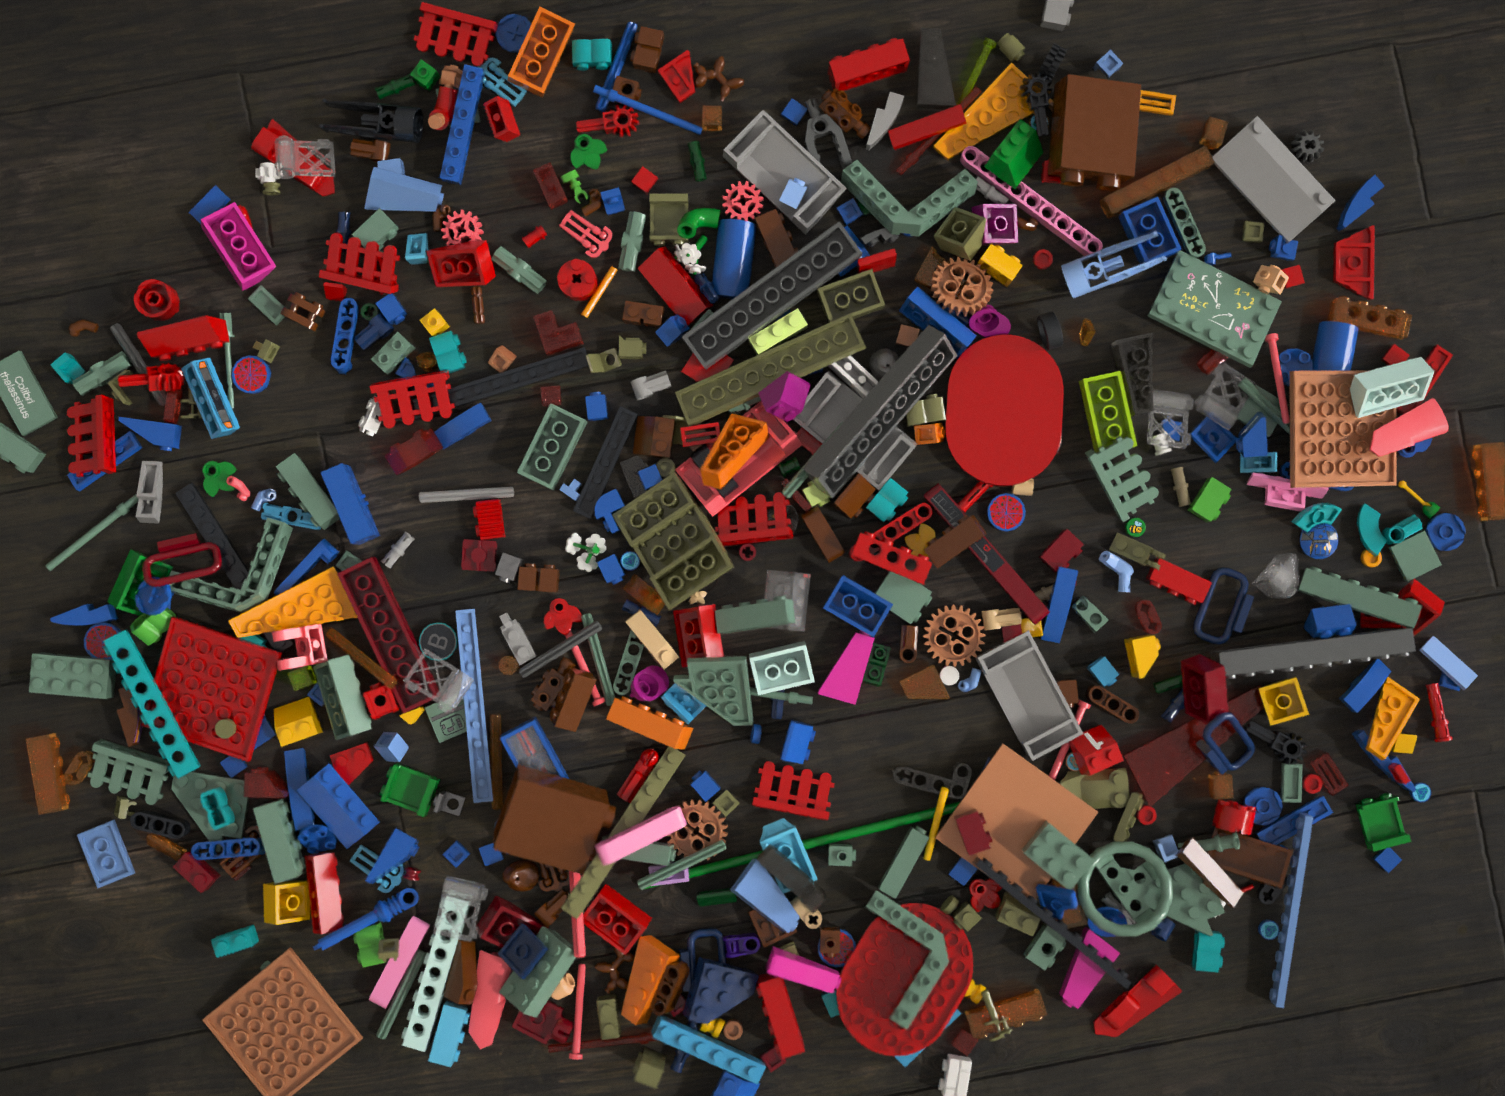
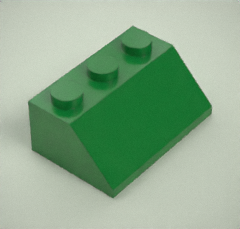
M1020 119L994 151L984 167L1016 189L1043 154L1036 130Z
M130 549L107 601L116 609L139 616L144 614L136 606L135 596L136 594L138 595L139 585L144 581L142 565L149 555ZM163 561L154 562L150 566L151 576L168 577L174 566Z

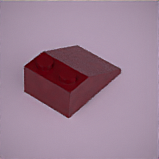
M495 896L475 928L480 938L502 948L521 923L525 924L535 935L538 934L542 926H545L513 903Z

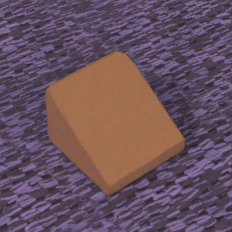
M501 345L494 351L488 364L500 373L505 372L515 360L516 355Z

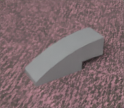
M890 92L885 110L877 108L866 145L867 150L875 146L893 125L904 99L903 95Z
M142 461L136 495L139 499L136 518L140 523L160 522L163 491L162 462Z

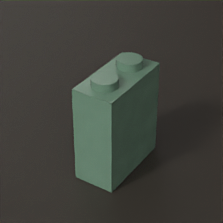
M890 571L875 592L878 596L891 602L893 606L890 611L909 624L918 621L922 614L919 611L923 605L927 607L932 599L930 596L932 592L917 582Z

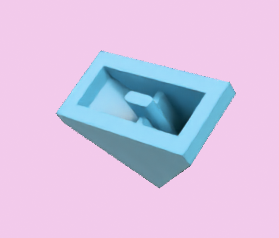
M427 233L408 235L406 260L411 265L429 263L426 253L429 250Z
M1268 452V456L1245 458L1240 454V473L1277 472V452Z

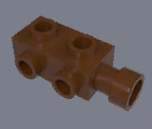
M835 88L832 92L828 89L821 97L823 101L819 107L841 129L847 133L853 128L856 131L855 134L860 139L867 135L871 127L860 120L863 115L861 108L857 104H852L847 99V94L844 91H838Z
M567 657L562 658L558 669H548L542 677L544 681L541 686L537 685L532 691L531 695L533 697L531 701L534 702L533 706L538 710L548 711L550 708H555L557 694L564 685V677L569 672L570 667L575 668L576 666ZM553 678L558 680L556 686L551 683ZM542 694L547 696L546 701L541 700Z

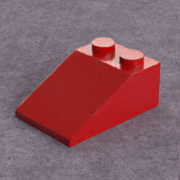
M487 240L468 241L426 251L436 287L486 285L496 277Z

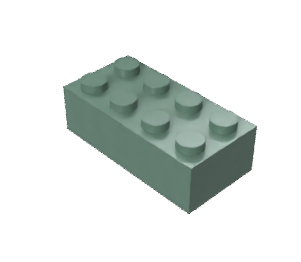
M550 403L517 473L551 490H555L587 421Z
M43 652L33 653L29 692L100 699L114 697L116 671L112 665L114 660Z
M342 656L313 666L335 740L372 729L371 718L366 712V702L361 695L359 689L360 682L355 676L354 663L350 656Z
M283 798L253 808L274 883L293 879L305 873V857L302 856V844L297 839L294 821L290 815L292 811L289 801Z
M543 926L536 936L548 948L547 952L524 980L513 971L499 991L523 1014L532 1017L538 1016L576 958L574 957V948L556 931Z

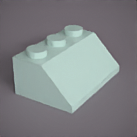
M805 641L749 654L758 695L815 682Z

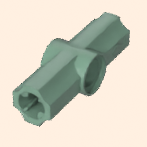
M629 212L626 232L624 231L621 242L622 252L619 269L635 272L638 253L641 251L643 243L642 233L646 220L645 214Z
M502 246L495 251L491 258L496 264L506 270L507 274L519 283L522 282L536 294L541 292L547 283V280L533 271L531 266L519 257L516 258Z
M121 351L106 361H100L92 365L90 371L72 381L73 386L83 396L98 386L108 384L116 375L132 366L131 361Z

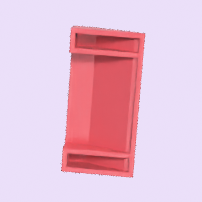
M762 401L743 416L767 422L769 438L732 477L739 487L724 498L716 488L703 485L700 468L691 457L675 469L712 517L802 446L797 435L784 420L765 411ZM715 443L706 444V446L711 451Z

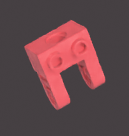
M321 624L272 632L273 642L294 639L297 651L296 658L277 661L278 671L328 661Z

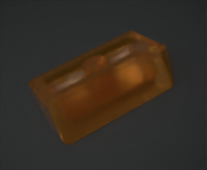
M153 833L147 835V844L177 862L187 852V849L161 835Z

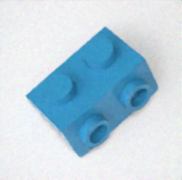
M676 683L661 697L664 703L678 714V717L687 724L706 707L705 704Z

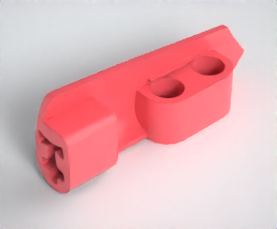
M1432 398L1374 430L1369 450L1378 457L1446 433L1449 426L1441 407Z
M483 950L479 952L477 966L478 985L472 1004L468 1031L480 1049L493 1043L506 998L499 991L513 972L498 953L492 952L490 954Z

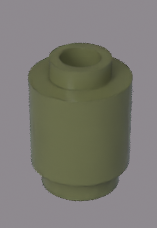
M1007 33L997 43L1000 47L999 49L1011 62L1014 60L1018 62L1025 55V47L1014 35Z

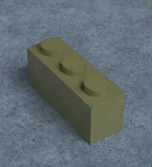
M646 1047L643 1053L639 1051L633 1073L636 1074L634 1080L656 1089L664 1071L666 1055Z

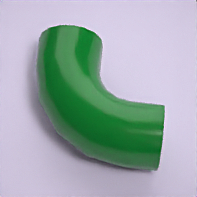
M697 208L688 211L679 221L677 227L679 236L685 239L693 238L697 228L700 227L718 229L721 210Z

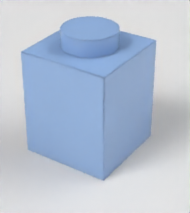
M796 177L794 180L789 179L779 201L797 209L808 187L804 185L805 182Z

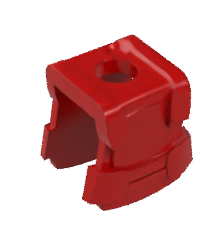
M381 682L371 685L369 686L371 690L362 694L370 711V718L373 720L379 719L381 716L391 712H397L400 709L399 704H396L389 683L381 685ZM376 696H385V705L377 706L375 704Z

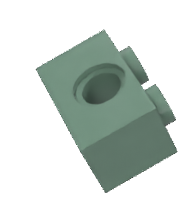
M397 332L371 360L386 374L390 375L415 347L402 334Z
M1044 922L1023 955L1043 970H1046L1047 967L1050 968L1054 964L1056 959L1054 957L1057 952H1061L1064 949L1066 939ZM1045 943H1050V950L1047 952L1042 951V946Z

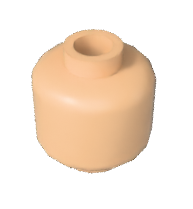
M570 973L564 975L552 993L551 997L553 999L559 1000L572 994L575 981Z

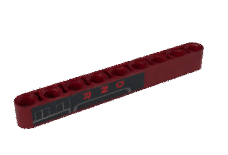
M938 483L923 495L949 527L952 526L953 529L959 525L957 521L966 515ZM985 536L968 547L1034 625L1050 613Z

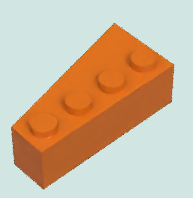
M731 413L700 469L703 485L722 489L769 438L767 422Z
M622 696L621 699H614L606 720L674 749L686 748L693 731L692 727L685 725L679 719H670L666 717L667 714L656 710V713L650 711V707L641 703L635 705L632 703L633 700Z
M652 935L639 937L621 1015L634 1025L648 1022L652 1014L651 1002L664 970L667 966L678 962L680 957L678 953Z

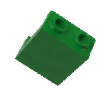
M398 763L393 767L390 766L386 775L389 778L386 785H383L380 791L381 801L417 812V815L422 817L427 816L440 779Z
M1384 793L1379 795L1380 798H1365L1361 800V803L1355 804L1367 849L1378 851L1411 842L1410 835L1404 831L1397 801H1399L1398 796Z

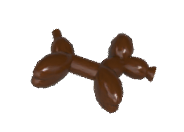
M723 56L716 60L714 70L706 71L698 62L695 63L693 67L696 68L695 71L699 75L695 80L696 88L703 87L707 79L716 78L722 85L720 90L721 102H724L725 97L729 95L730 89H738L744 85V79L732 78L727 80L722 75L725 65Z
M614 947L617 958L612 964L599 962L595 965L596 970L609 973L611 977L607 988L604 989L608 994H610V991L615 990L617 986L620 989H627L629 981L620 977L617 969L623 961L633 962L634 954L628 952L624 955Z

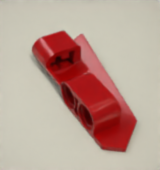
M271 119L268 128L263 127L254 139L251 149L284 169L288 175L321 196L325 197L334 194L333 172L275 120Z
M1156 964L1128 992L1126 991L1119 995L1094 1020L1095 1034L1111 1037L1119 1036L1180 994L1182 990Z

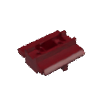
M464 539L462 546V570L495 572L497 541Z

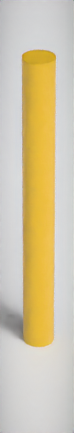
M941 787L929 839L923 859L928 861L931 860L936 841L935 836L938 833L949 791L945 787Z

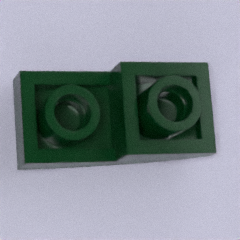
M873 643L862 680L863 683L881 687L891 647Z

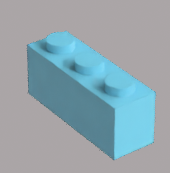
M451 1001L445 1002L429 1062L451 1067L454 1062L458 1061L460 1050L457 1049L459 1043H463L465 1037L463 1027L464 1024H468L471 1014L468 1013L469 1006Z

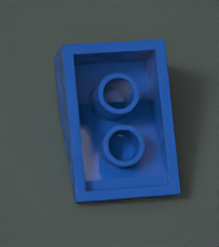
M395 829L365 881L374 884L409 860L411 856L414 857L420 848L418 846L419 842L402 831Z

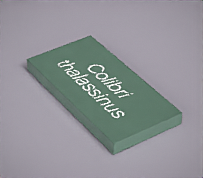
M17 351L1 360L0 397L21 435L26 436L58 418L23 353Z

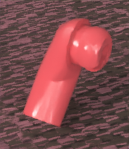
M234 476L227 478V484L240 491L237 494V498L246 501L250 497V491L243 481Z

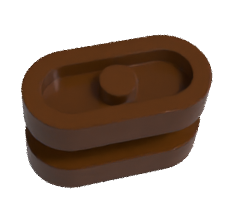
M295 292L294 295L290 293L287 301L292 304L289 309L283 307L280 314L308 329L316 331L318 324L314 320L316 316L323 317L325 313L323 310L324 306L315 301L312 304L305 301L306 297L298 292ZM299 307L309 311L307 318L296 313Z

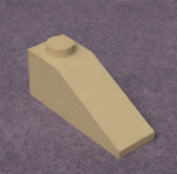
M638 610L625 621L663 669L679 658L641 610Z

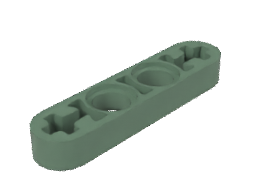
M1170 188L1164 194V203L1187 254L1199 258L1206 250L1203 239L1182 192L1177 188ZM1171 193L1172 195H1177L1175 202L1173 199L1169 200L1168 198ZM1179 203H1181V205L1177 206L1175 209L1172 208L1174 205H1178ZM1177 210L1185 212L1186 216L1184 219L1180 220L1176 217ZM1185 227L1192 228V237L1184 235L1183 230ZM1195 237L1197 240L1194 241V245L1196 247H1200L1198 254L1197 252H1192V249L1194 248L1193 243L1191 242L1190 244H1188L1187 242L1191 241Z
M632 630L630 631L613 684V689L618 695H625L630 691L631 682L635 677L644 649L643 644L631 641L632 637L636 639V635ZM632 644L639 647V653L635 656L631 655L628 651L629 646ZM625 663L633 665V671L630 674H626L622 669ZM620 674L625 677H631L630 681L626 679L625 686H627V690L623 689L622 692L617 687V683L620 684L623 678H619Z

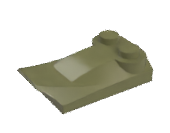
M1126 768L1104 769L1093 775H1081L1080 771H1067L1066 776L1060 781V785L1094 809L1123 808L1127 806L1129 801Z

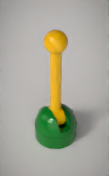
M1405 481L1399 482L1400 488H1404L1423 505V513L1428 518H1431L1440 509L1436 503L1425 502L1407 486Z

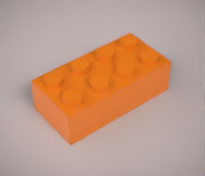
M539 7L509 72L507 81L543 98L573 32L575 23Z

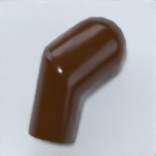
M598 189L590 190L589 204L581 208L585 217L598 210L601 206L602 197Z
M1017 216L1018 228L1028 231L1036 230L1038 221L1035 218H1030L1029 221H1026Z

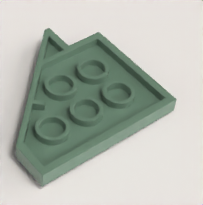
M746 656L688 658L689 675H674L673 681L733 726L753 725Z
M192 771L180 778H177L176 775L173 776L172 791L209 842L222 841L224 836L243 838L252 786L251 780ZM222 787L227 795V804L234 812L235 822L214 830L209 824L208 812L201 804L200 795L214 788ZM218 844L215 850L221 852L222 846Z
M1182 864L1168 869L1172 878L1173 899L1166 917L1209 937L1213 936L1207 919L1225 913L1219 897L1202 883L1204 879L1188 865ZM1145 878L1135 882L1138 884H1143ZM1159 878L1155 879L1145 888L1144 901L1153 911L1157 908L1161 897Z

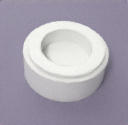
M945 666L940 671V680L946 685H953L959 679V672L953 666Z

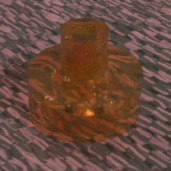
M425 352L416 357L418 367L424 368L425 372H431L432 367L437 364L434 353Z
M505 656L499 662V669L505 675H512L519 668V664L513 656Z

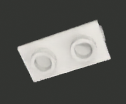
M374 397L369 399L366 406L368 411L365 416L361 417L358 424L360 427L359 431L364 433L366 429V434L370 436L377 433L381 421L375 419L376 415L382 416L379 402H375Z

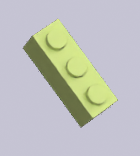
M797 308L751 336L748 341L755 353L759 355L777 347L805 330L808 324Z

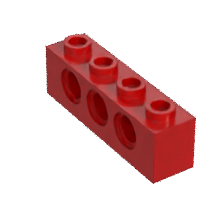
M866 531L864 534H859L851 553L852 556L924 585L932 562H929V557L918 554V557L910 554L912 550L902 546L900 549L893 547L894 543L883 539L882 542L876 540V535ZM876 544L879 547L877 555H872L869 552L870 545ZM889 552L897 554V560L894 563L887 560ZM912 559L915 562L913 570L906 569V560Z

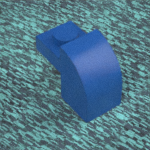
M617 489L602 495L595 505L596 519L605 518L603 524L607 532L611 531L612 534L620 531L612 513L625 506Z

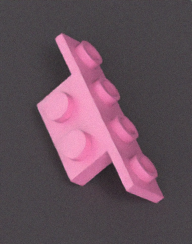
M1253 472L1247 481V485L1265 488V505L1300 512L1305 509L1306 496L1322 499L1329 490V487L1290 488V479L1281 476L1265 475L1260 472Z

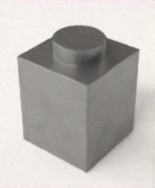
M502 553L495 575L500 576L499 580L510 583L511 580L516 581L523 559Z

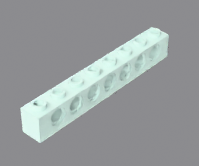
M449 893L447 897L442 899L440 908L443 909L442 914L437 916L435 927H437L436 934H432L429 945L432 946L431 951L426 953L423 963L426 964L424 972L421 971L418 979V983H421L420 988L415 991L412 1001L415 1002L413 1009L410 1008L407 1016L409 1025L408 1028H404L401 1038L404 1039L403 1046L423 1052L429 1046L457 943L461 938L472 901L470 898ZM448 911L455 912L457 918L451 920L448 917ZM442 931H450L451 938H445L442 935ZM438 948L445 951V957H440L437 954ZM437 967L440 970V975H434L431 972V968ZM426 986H432L435 991L434 994L427 993ZM420 1005H427L429 1012H422ZM420 1023L423 1026V1031L416 1030L415 1024Z

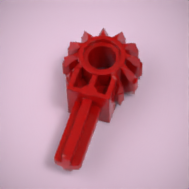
M623 104L622 109H620L619 105H616V112L610 110L609 112L602 113L603 118L577 121L576 128L578 133L605 129L606 134L613 133L616 135L619 132V136L623 137L624 132H626L629 137L631 136L630 130L633 132L637 131L634 125H639L640 122L636 119L639 115L638 113H633L634 108L630 107L627 110V106ZM626 117L628 121L622 125L618 123L619 119Z
M161 363L160 366L146 367V374L118 376L117 380L120 387L148 385L149 391L165 390L166 392H174L175 389H181V386L184 385L185 376L181 367H177V364Z

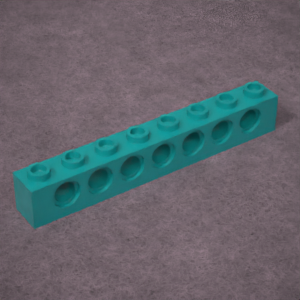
M124 630L104 640L105 645L103 649L108 657L112 656L114 660L112 665L117 674L121 673L124 680L121 682L126 691H131L133 695L131 701L136 708H140L142 712L140 717L145 725L148 724L152 731L149 734L154 742L158 741L161 747L158 749L163 759L167 758L170 764L168 769L171 775H176L177 778H180L201 766L128 630ZM121 648H125L128 651V656L125 659H121L118 656V651ZM130 665H134L137 668L135 676H130L127 673ZM140 682L145 683L147 686L144 693H139L136 689L137 684ZM149 699L154 700L156 703V707L152 711L146 708V702ZM157 717H163L165 720V725L161 728L155 725ZM166 734L174 736L173 744L165 743L164 736ZM175 751L183 753L184 758L182 761L174 760L173 754Z

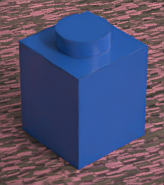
M388 294L375 303L387 321L392 325L394 323L396 325L401 323L405 319L404 316L407 315V312L394 294Z
M677 314L670 317L655 333L668 347L676 343L690 328L685 319Z
M592 392L590 396H586L588 420L608 419L606 396L604 394L601 395V392Z
M616 554L597 562L607 583L612 582L614 585L623 581L622 577L625 576V573Z
M706 770L703 773L698 771L691 778L693 781L690 785L705 802L721 788Z

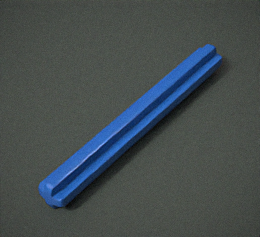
M633 22L627 23L603 88L613 89L616 77L620 75L638 28L637 24ZM600 95L596 109L600 112H605L609 100Z

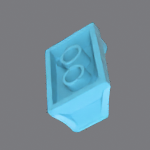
M784 818L763 826L760 844L783 894L818 880L796 826L790 824Z

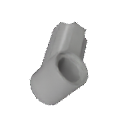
M666 371L649 377H640L630 382L637 400L647 398L655 392L671 387Z

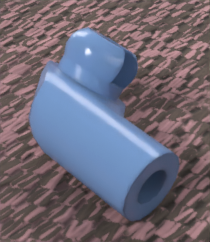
M266 489L259 491L251 508L260 511L263 503L275 500L277 496L275 490Z
M972 668L970 677L958 683L959 690L968 692L976 688L982 670Z

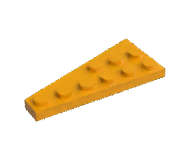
M1011 63L964 113L967 124L948 130L933 148L946 160H949L962 153L966 147L974 146L1017 123L1020 119L1034 114V111H1029L1028 103L1025 102L1027 96L1021 97L1024 91L1020 90V86L1024 85L1023 79H1028V77ZM1032 86V90L1035 93L1041 92L1038 86Z
M332 566L229 619L228 622L236 636L240 638L358 617L341 584L335 567Z

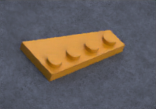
M1387 677L1382 685L1366 750L1382 761L1388 756L1420 700L1389 677Z

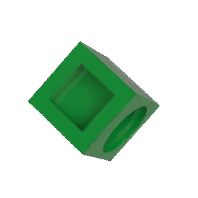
M422 59L410 74L417 84L429 92L440 78L437 70Z

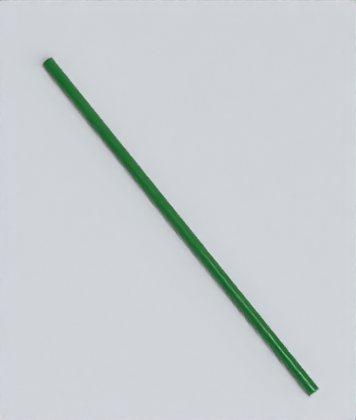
M960 802L945 805L942 816L952 814ZM936 807L802 840V843L806 850L934 818ZM761 850L689 868V878L749 864L752 859L762 861L767 858L764 851Z

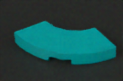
M1330 503L1314 504L1302 510L1291 522L1308 533L1312 527L1318 524L1327 523L1331 525L1342 509Z
M1364 503L1358 513L1357 527L1364 547L1376 557L1387 542V539L1379 530L1378 520L1381 514Z

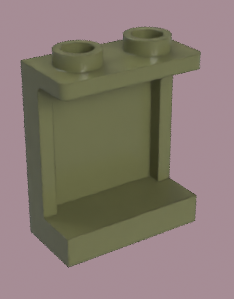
M649 194L650 243H654V246H665V243H673V246L676 244L682 246L684 243H688V239L682 238L677 232L680 219L688 212V194Z

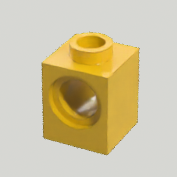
M435 308L420 319V322L431 336L442 334L450 327Z

